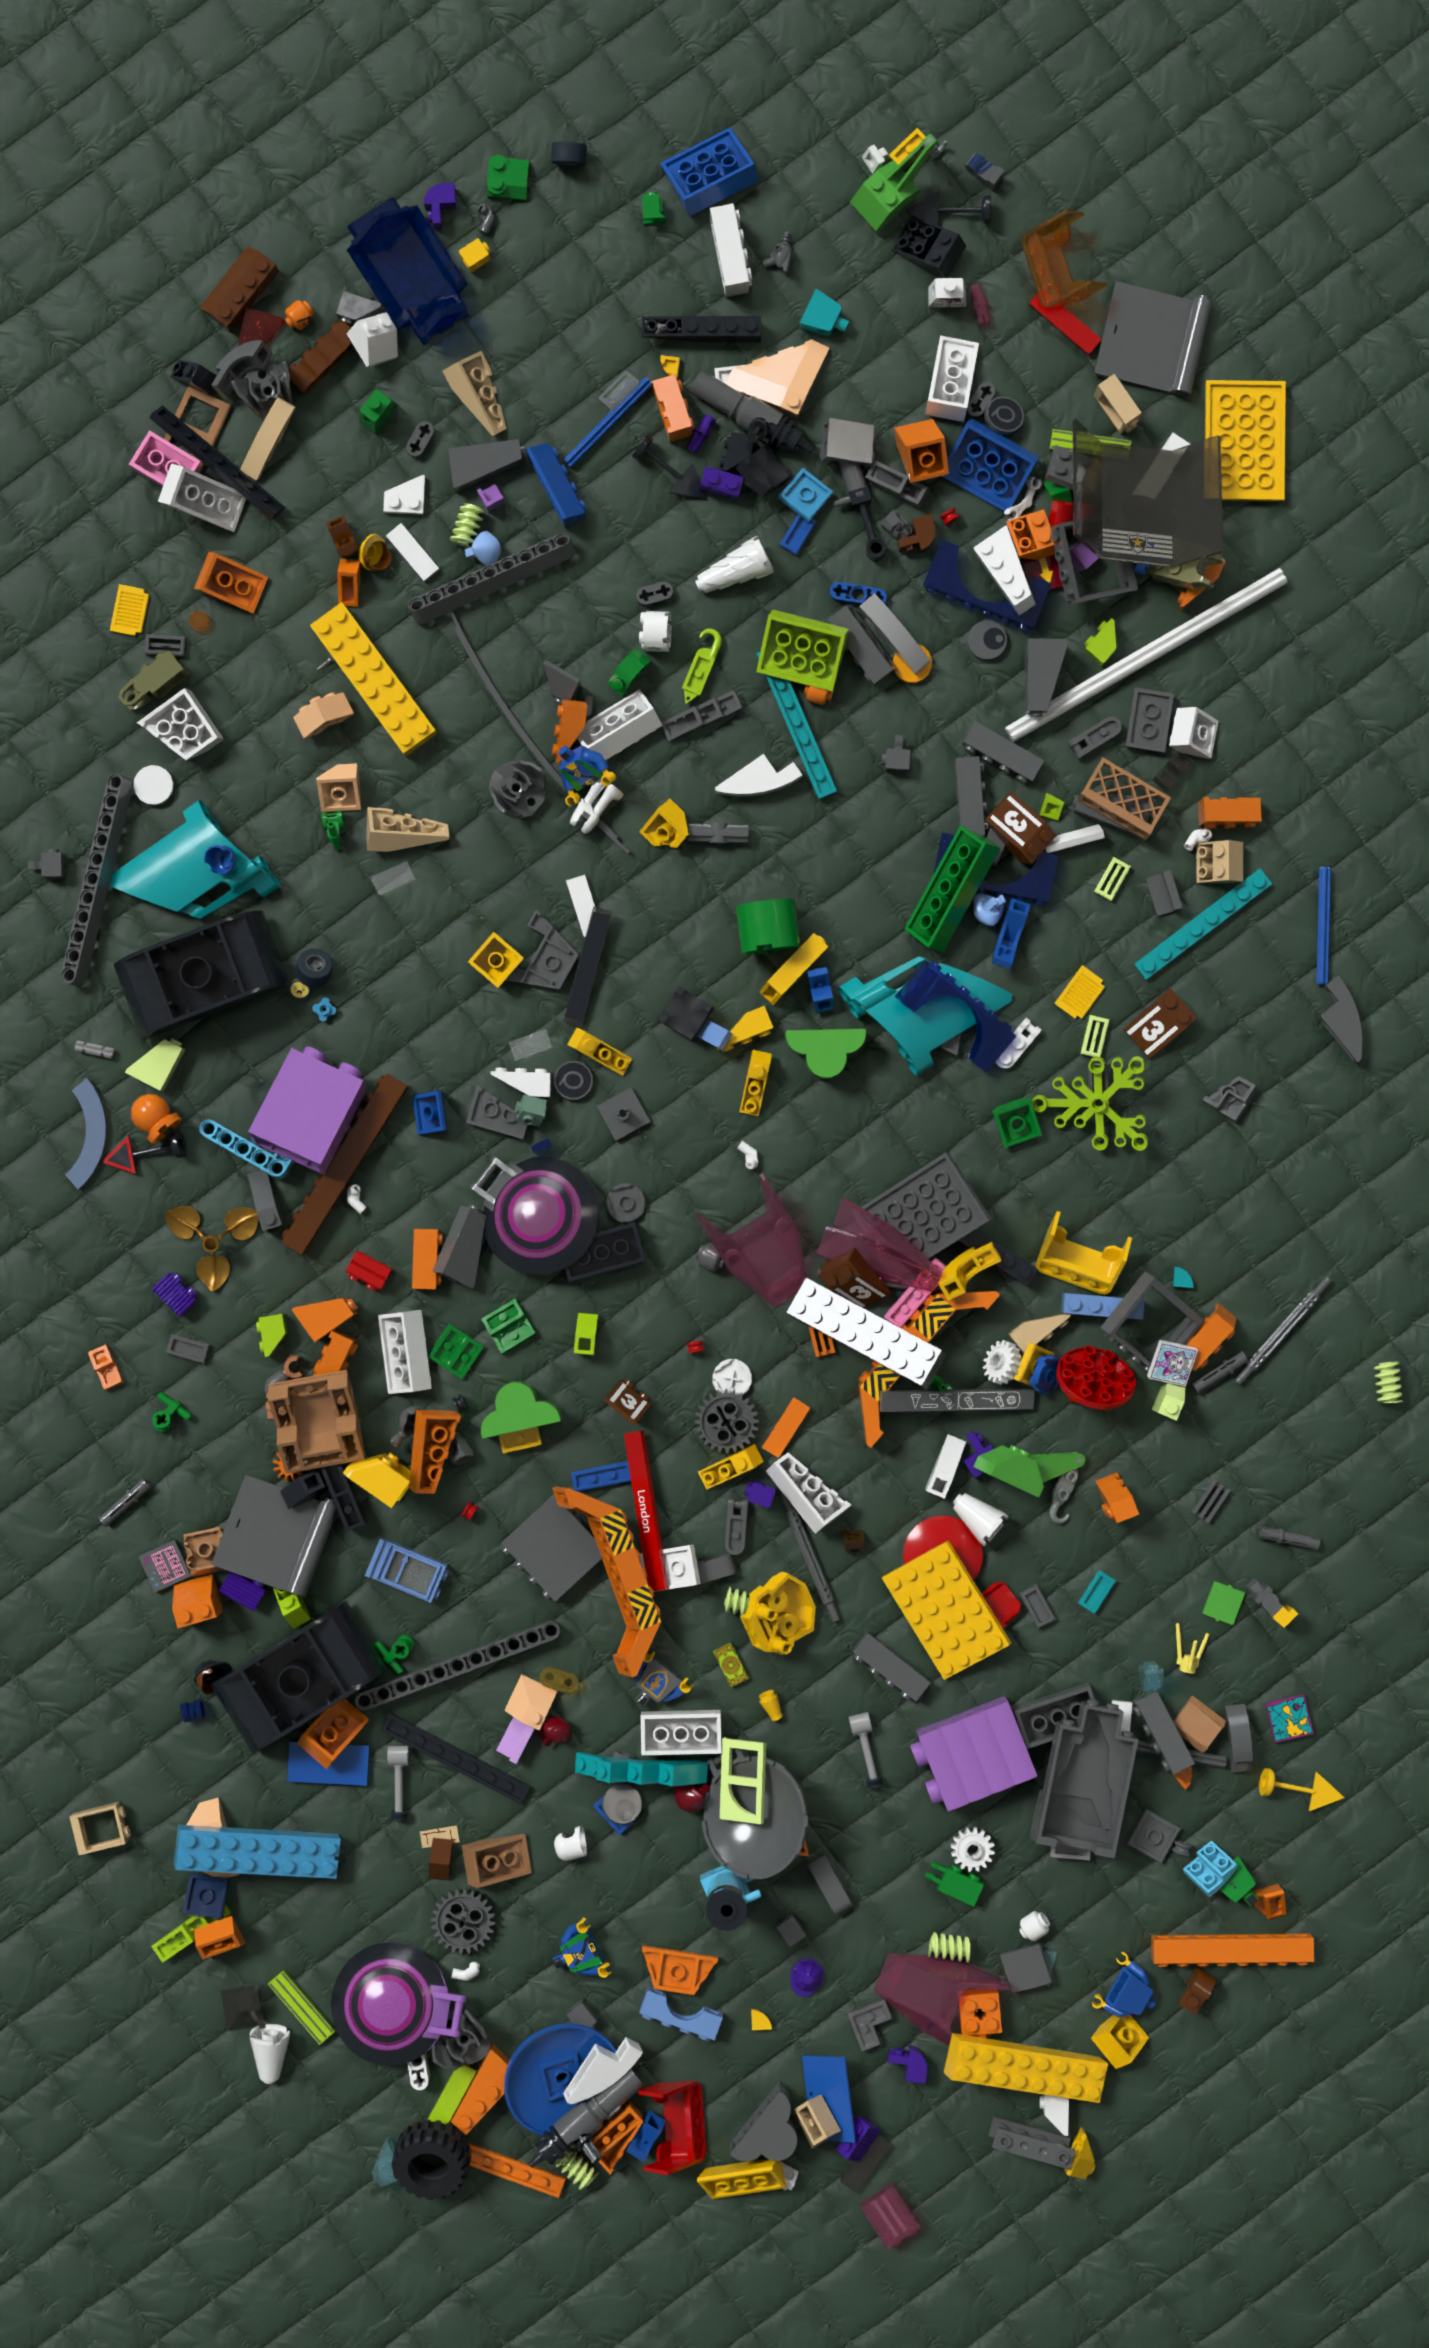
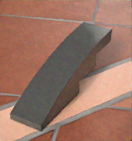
M732 690L662 722V728L668 741H671L743 709L744 706L737 690Z

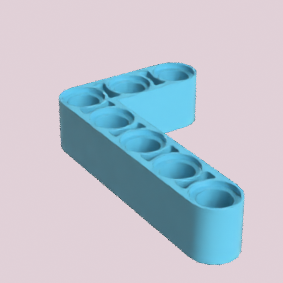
M205 1120L200 1125V1132L206 1139L276 1179L285 1178L294 1164V1161L277 1153L274 1155L270 1154L213 1120ZM209 1125L215 1127L212 1134L205 1133V1129ZM226 1135L232 1137L229 1144L222 1143V1139ZM242 1145L249 1146V1150L245 1154L239 1153ZM259 1155L266 1156V1160L262 1164L256 1162ZM281 1164L283 1166L282 1172L275 1174L273 1172L274 1167Z

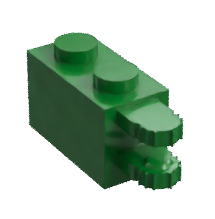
M932 1861L930 1865L943 1873L941 1877H938L933 1873L927 1872L925 1877L937 1883V1890L974 1907L984 1886L981 1877L971 1872L968 1875L962 1872L963 1869L955 1864H952V1866L946 1864L944 1866Z

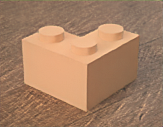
M332 692L325 695L324 698L317 696L309 701L310 704L301 707L299 713L293 718L303 738L319 734L330 725L345 721L354 713L343 692L338 694Z

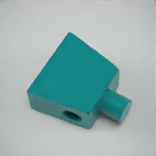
M815 289L800 321L799 328L824 336H831L834 328L845 332L849 321L840 317L842 312L840 304L820 290Z

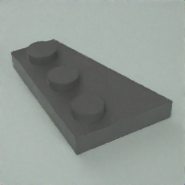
M477 1085L466 1123L524 1140L528 1125L517 1122V1113L512 1108Z

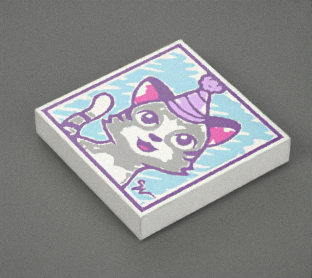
M1159 1340L1147 1377L1153 1380L1186 1386L1198 1349Z

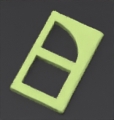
M722 1738L719 1819L764 1824L766 1743ZM732 1748L758 1751L757 1778L731 1775ZM731 1784L757 1787L756 1814L745 1810L739 1805L733 1795Z

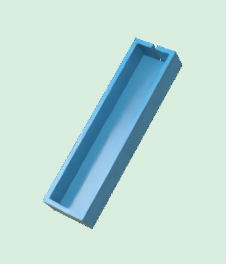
M178 1825L174 1867L175 1870L336 1879L338 1859L336 1857H339L341 1838L338 1834Z

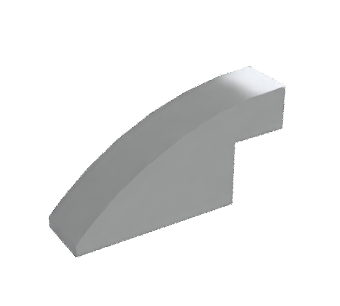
M875 593L860 605L861 612L874 625L876 634L915 675L930 663L929 658L914 638Z

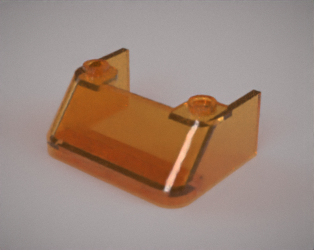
M1066 209L1026 232L1022 238L1023 250L1040 302L1045 307L1053 308L1081 301L1107 287L1105 282L1092 280L1087 282L1076 280L1072 282L1061 248L1070 241L1071 230L1069 225L1084 217V212Z

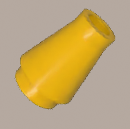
M768 1690L759 1695V1703L768 1713L771 1720L777 1721L781 1719L783 1715L777 1693L774 1690Z

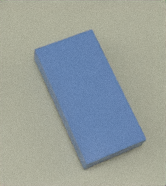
M707 1019L697 1037L723 1050L733 1033Z

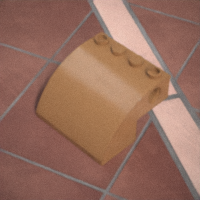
M347 1370L268 1384V1402L277 1427V1447L286 1474L365 1460L361 1425Z

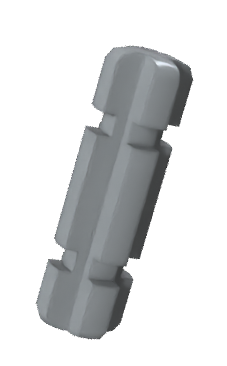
M77 1041L75 1044V1050L79 1052L85 1051V1053L101 1057L103 1055L110 1059L114 1056V1049L110 1047L104 1048V1046L92 1043L86 1044L83 1041Z

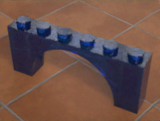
M941 539L922 586L926 588V592L934 595L940 593L944 595V599L955 602V600L960 601L962 606L973 610L974 607L980 609L981 614L988 617L992 615L997 616L999 621L1005 624H1010V622L1017 624V628L1028 632V630L1034 629L1052 583L1033 576L1029 587L1036 605L1019 616L1009 601L987 602L976 598L963 586L957 571L956 562L960 546Z
M941 833L933 875L955 835ZM1042 852L1035 860L1032 869L1020 880L1005 885H994L982 881L976 894H986V892L994 893V897L997 898L999 895H1003L1004 899L1006 896L1022 902L1030 900L1033 901V905L1044 906L1051 899L1059 855Z
M924 960L895 995V998L913 1012L926 1002L938 997L948 996L962 999L972 1010L976 1021V1038L967 1058L987 1073L1016 1038V1035L1012 1032L1014 1028L1005 1021L1002 1024L997 1020L999 1016L991 1009L989 1011L984 1009L985 1004L977 997L975 999L969 996L971 992L963 985L957 986L955 984L956 979L949 973L944 975L940 971L942 967L935 961L930 963Z

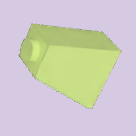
M173 1038L170 1041L164 1039L127 1068L125 1073L164 1092L186 1049L181 1047L182 1043Z
M1163 1382L1152 1410L1177 1421L1185 1402L1186 1386Z

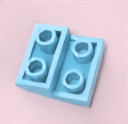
M1212 1840L1196 1852L1198 1856L1196 1859L1183 1868L1184 1874L1209 1897L1215 1894L1228 1881L1238 1867Z

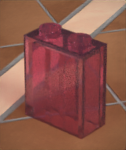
M893 2181L860 2203L861 2211L886 2249L899 2246L902 2243V2239L907 2236L912 2237L919 2231L920 2222Z

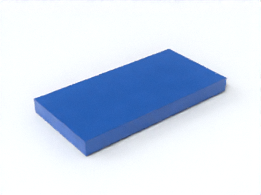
M290 1741L287 1782L368 1785L370 1745L349 1744L332 1765L326 1769L297 1744L298 1741Z

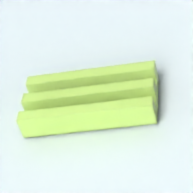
M1113 857L1094 893L1112 901L1131 866ZM1114 863L1118 864L1104 891H1101L1100 889ZM1121 867H1124L1125 869L1112 893L1108 895L1107 892Z
M1089 1015L1080 1054L1101 1057L1109 1019ZM1095 1020L1096 1024L1090 1049L1086 1051L1092 1023ZM1100 1022H1103L1097 1053H1094Z

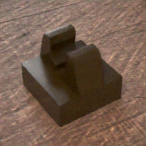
M863 1530L843 1531L846 1552L851 1554V1549H858V1552L862 1553L863 1548H865Z

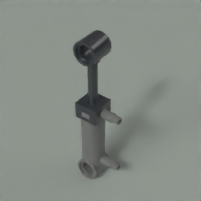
M838 461L848 496L834 501L835 507L848 504L851 505L852 509L859 507L869 539L866 546V556L872 561H879L885 555L886 544L882 539L876 538L866 506L871 504L872 498L868 486H866L860 464ZM877 545L881 548V552L875 554L870 548Z

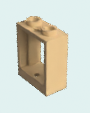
M1113 374L1097 386L1093 396L1121 434L1124 431L1128 433L1137 426L1141 411L1116 375Z
M120 1801L75 1812L70 1816L79 1855L123 1845L129 1841L131 1836L128 1825H125L124 1818H126L124 1807L120 1805ZM114 1810L120 1837L89 1845L83 1817Z

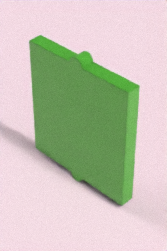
M1214 1581L1202 1614L1215 1618L1216 1621L1220 1620L1233 1625L1245 1592L1232 1588L1230 1584L1227 1586Z

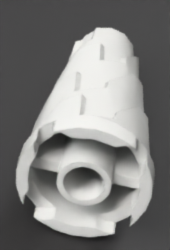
M755 536L741 544V547L729 553L724 559L711 565L709 569L697 576L698 580L695 582L700 592L704 590L707 593L754 578H762L774 573V570L759 537Z

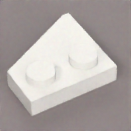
M425 475L385 491L383 512L424 515Z

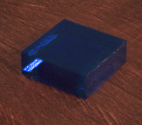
M547 1138L533 1145L531 1149L536 1154L553 1145L550 1139Z

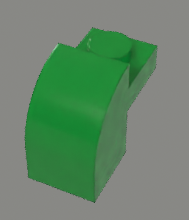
M638 648L634 649L618 665L607 684L623 696L635 679L643 674L652 660Z

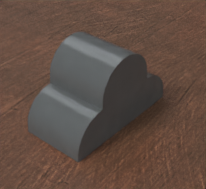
M781 2081L775 2085L730 2142V2155L739 2161H752L762 2154L770 2160L780 2161L788 2158L795 2151L797 2146L796 2124L790 2115L789 2091Z

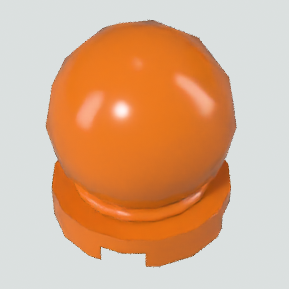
M149 1093L140 1096L134 1101L131 1108V1119L134 1125L142 1132L149 1133L147 1140L152 1144H156L166 1137L165 1132L170 1127L175 1129L182 1120L177 1112L170 1114V1107L166 1100L155 1094Z

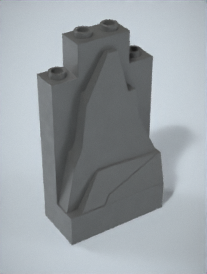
M1088 1699L1087 1702L1081 1701L1076 1725L1075 1721L1063 1719V1722L1057 1721L1044 1787L1039 1791L1030 1830V1836L1036 1844L1056 1847V1844L1091 1850L1095 1855L1115 1859L1139 1739L1133 1736L1134 1733L1122 1730L1120 1733L1124 1712L1119 1709V1705L1107 1703V1706L1099 1705V1701Z

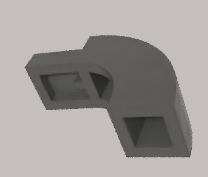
M262 340L250 341L236 347L216 366L215 369L219 373L212 383L213 388L222 398H228L234 389L231 381L240 379L251 370L264 369L273 353Z
M1245 1704L1225 1706V1720L1230 1745L1231 1773L1251 1771L1253 1752Z

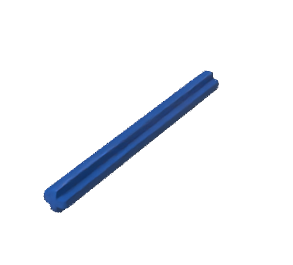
M646 377L643 378L564 458L565 463L569 467H573L652 387V382Z
M1330 867L1319 868L1316 983L1319 985L1328 984Z

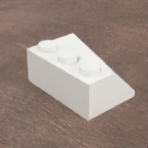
M186 688L137 722L185 760L192 759L209 751L224 740L193 692Z

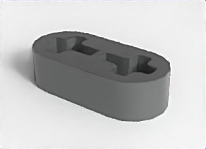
M984 382L980 384L970 399L966 411L970 418H980L989 402L992 401L995 388L991 383ZM986 388H989V393L991 395L987 394L985 398L982 399L981 396L983 394V391L981 389L985 390ZM980 402V412L976 411L973 413L971 405L975 407Z
M420 422L410 437L406 448L412 458L422 457L434 437V428L430 422ZM426 427H428L430 433H426L423 436V438H421V428L425 429ZM418 441H420V451L413 453L411 446H416Z
M660 582L642 587L637 591V601L642 606H650L668 601L673 596V587L668 582ZM661 587L670 590L667 592V596H664L662 593L656 595V593L661 591ZM642 592H646L647 595L654 594L648 597V601L640 599Z

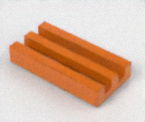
M809 1327L816 1357L835 1353L832 1339L827 1336L830 1350H826L823 1334L820 1332L818 1334L823 1351L819 1352L814 1330Z

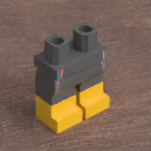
M1253 1578L1245 1586L1252 1593L1250 1598L1258 1603L1283 1628L1298 1615L1292 1607L1288 1605L1283 1607L1279 1603L1277 1595L1272 1593L1273 1590L1267 1584H1261Z

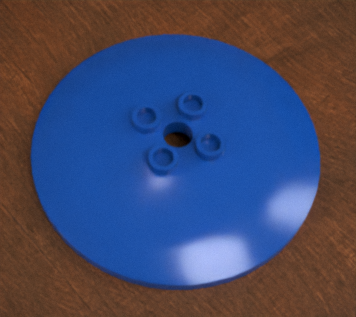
M564 2023L544 2028L527 2038L512 2055L504 2076L505 2099L514 2118L523 2127L538 2135H543L545 2130L550 2132L549 2126H554V2122L577 2104L567 2103L563 2093L595 2043L616 2053L615 2047L606 2036L585 2025ZM559 2073H566V2077L564 2079H556Z

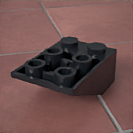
M911 216L893 246L892 251L933 275L948 278L965 250L966 244L958 233Z

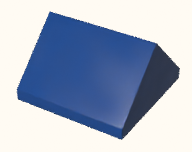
M443 1091L413 1095L417 1134L448 1131Z

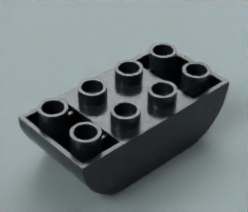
M262 910L245 912L215 921L136 951L113 965L141 1041L291 985Z
M347 1600L217 1679L210 1686L251 1753H254L351 1695L383 1673L388 1667Z

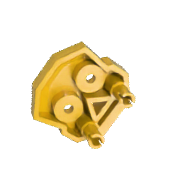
M781 1571L771 1577L764 1587L758 1586L749 1594L748 1609L745 1614L740 1616L754 1647L764 1652H774L783 1655L789 1654L792 1651L794 1641L814 1631L816 1606L806 1584L792 1575Z

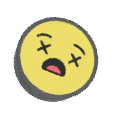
M297 978L294 979L290 985V993L296 998L308 996L310 987L303 985Z

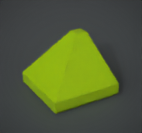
M1046 793L1040 816L1059 821L1065 802Z

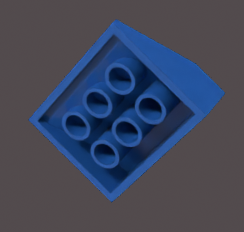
M730 127L660 163L689 217L759 181L754 162Z
M970 418L947 459L949 474L942 477L1005 512L1007 508L1013 506L1035 467L1039 456Z

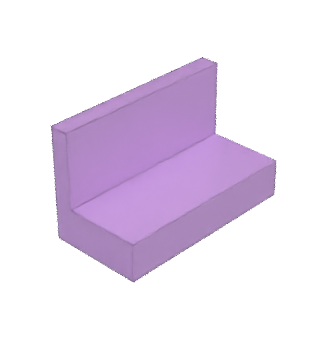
M513 1717L496 1751L509 1757V1761L517 1764L535 1728Z

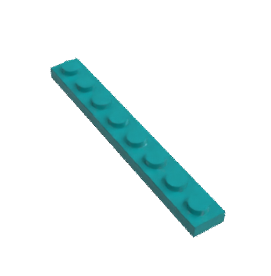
M760 652L756 653L758 660L760 657ZM765 674L818 800L836 793L835 785L790 680Z
M1261 868L1133 965L1141 976L1147 980L1272 885L1271 881Z

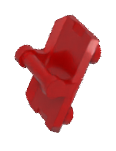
M1003 1581L995 1582L981 1593L1003 1629L1007 1626L1008 1622L1019 1615L1022 1605Z

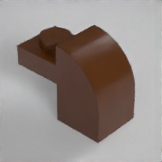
M931 514L912 519L911 525L914 535L897 541L899 552L904 551V553L914 551L915 547L918 546L921 554L930 548L935 537V525Z
M344 515L326 523L340 557L352 555L358 550Z
M1197 1965L1186 1980L1188 1986L1177 2002L1195 2015L1205 1999L1208 2000L1215 1985L1214 1976Z

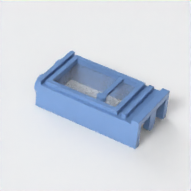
M381 1537L365 1576L431 1603L433 1599H438L441 1588L438 1587L441 1580L445 1582L449 1570L446 1569L448 1564Z

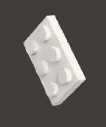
M694 1544L663 1549L669 1589L701 1584ZM640 1553L641 1567L645 1569L643 1553Z

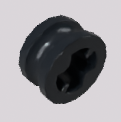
M459 1394L458 1398H452L460 1414L463 1413L464 1409H469L462 1394Z

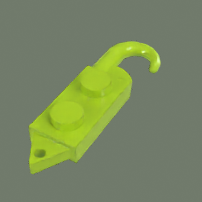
M705 629L699 635L700 639L706 634L713 635L714 643L711 649L701 648L696 652L682 686L686 705L697 696H701L721 647V635L714 629Z

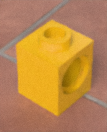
M479 238L458 251L460 258L470 273L490 261L489 253L491 251L485 242L481 243Z

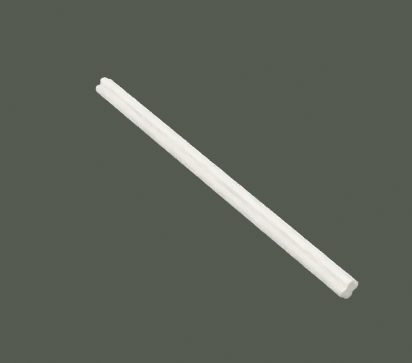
M1280 568L1051 700L1048 711L1042 717H1031V713L1008 725L1005 728L1006 733L1011 741L1015 742L1285 585L1288 582L1287 578Z

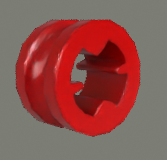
M955 508L946 511L940 516V519L944 520V526L951 524L960 517L959 514L955 513Z
M703 1340L686 1343V1346L689 1347L687 1352L693 1353L705 1350V1347L702 1346Z
M469 1501L461 1517H466L467 1521H470L478 1506H473L472 1502Z

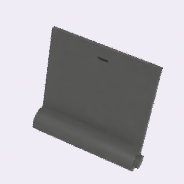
M1116 281L1094 374L1108 378L1115 374L1120 381L1179 396H1191L1212 301L1205 295H1198L1197 298L1189 300Z
M245 1475L211 1565L305 1598L338 1511L334 1500L325 1498L324 1501L311 1499L288 1510L280 1493L284 1488Z

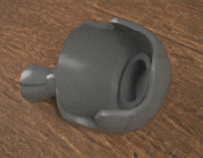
M410 1406L402 1411L399 1417L400 1431L391 1438L390 1444L392 1446L399 1447L405 1437L414 1438L416 1410H425L423 1407Z

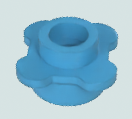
M322 998L319 1004H314L312 1007L313 1011L319 1015L321 1021H326L327 1017L336 1013V1008L332 1007L328 998Z

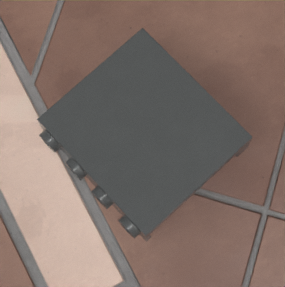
M554 1494L501 1542L503 1545L501 1549L509 1557L512 1555L517 1560L515 1564L521 1571L526 1570L530 1574L528 1578L535 1586L539 1584L544 1589L542 1593L549 1601L553 1599L556 1602L602 1559L593 1534L569 1508L558 1507Z

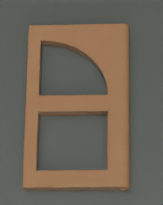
M188 386L175 416L181 420L191 397L219 409L208 433L186 424L211 446H214L232 406ZM168 433L164 437L168 442H171L173 438ZM201 462L198 470L199 474H201L205 466L203 462Z

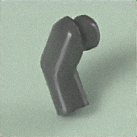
M482 203L477 208L483 220L479 231L484 235H488L495 221V216L490 206Z

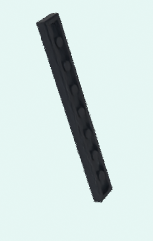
M162 405L151 413L149 418L271 520L283 512L284 505Z
M391 1712L381 1729L382 1732L521 1805L531 1788L525 1782Z

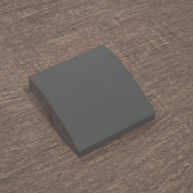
M1041 1943L1023 1946L1021 1949L1006 1951L1000 1954L1012 1993L1053 1982Z

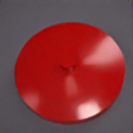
M937 1515L922 1520L910 1531L903 1547V1562L906 1564L949 1540L974 1581L981 1569L983 1551L980 1542L961 1519L948 1515Z

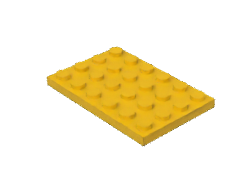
M1206 380L1204 500H1285L1286 381Z
M949 1540L882 1577L944 1680L1011 1644V1641Z

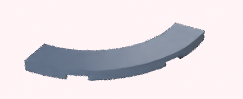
M88 1078L72 1090L84 1113L86 1135L78 1160L65 1175L78 1190L94 1174L103 1156L107 1138L106 1114L101 1098Z

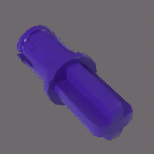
M705 414L698 428L694 430L695 434L688 444V450L693 453L698 452L703 441L708 439V433L716 422V419H713L714 417Z

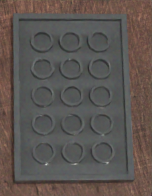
M948 1151L852 1212L894 1280L991 1220V1217Z

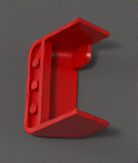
M696 2081L663 2082L638 2090L639 2095L651 2096L655 2103H663L664 2120H666V2142L661 2143L656 2149V2162L644 2166L643 2170L670 2175L703 2161L706 2155L701 2084Z

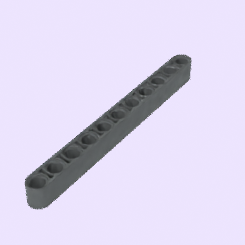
M118 773L111 774L107 780L61 970V980L66 984L76 987L83 986L87 980L133 789L132 780Z
M548 1620L367 1688L357 1695L355 1704L360 1710H368L549 1642L559 1636L561 1626L556 1620ZM554 1625L557 1628V1632L551 1635L547 1633L546 1627ZM528 1633H537L538 1640L530 1641L527 1636ZM516 1639L519 1641L520 1646L516 1649L511 1648L509 1641ZM498 1646L501 1649V1654L493 1655L490 1648ZM479 1653L482 1656V1661L479 1663L474 1662L472 1654ZM460 1660L463 1662L464 1667L458 1670L454 1668L453 1662ZM442 1667L445 1675L442 1677L437 1676L434 1671L435 1668ZM423 1674L426 1677V1682L423 1684L418 1683L416 1675ZM404 1681L408 1686L407 1690H400L397 1686L398 1682ZM379 1689H387L389 1696L386 1698L381 1697ZM362 1695L368 1696L370 1704L365 1705L361 1703L360 1697Z

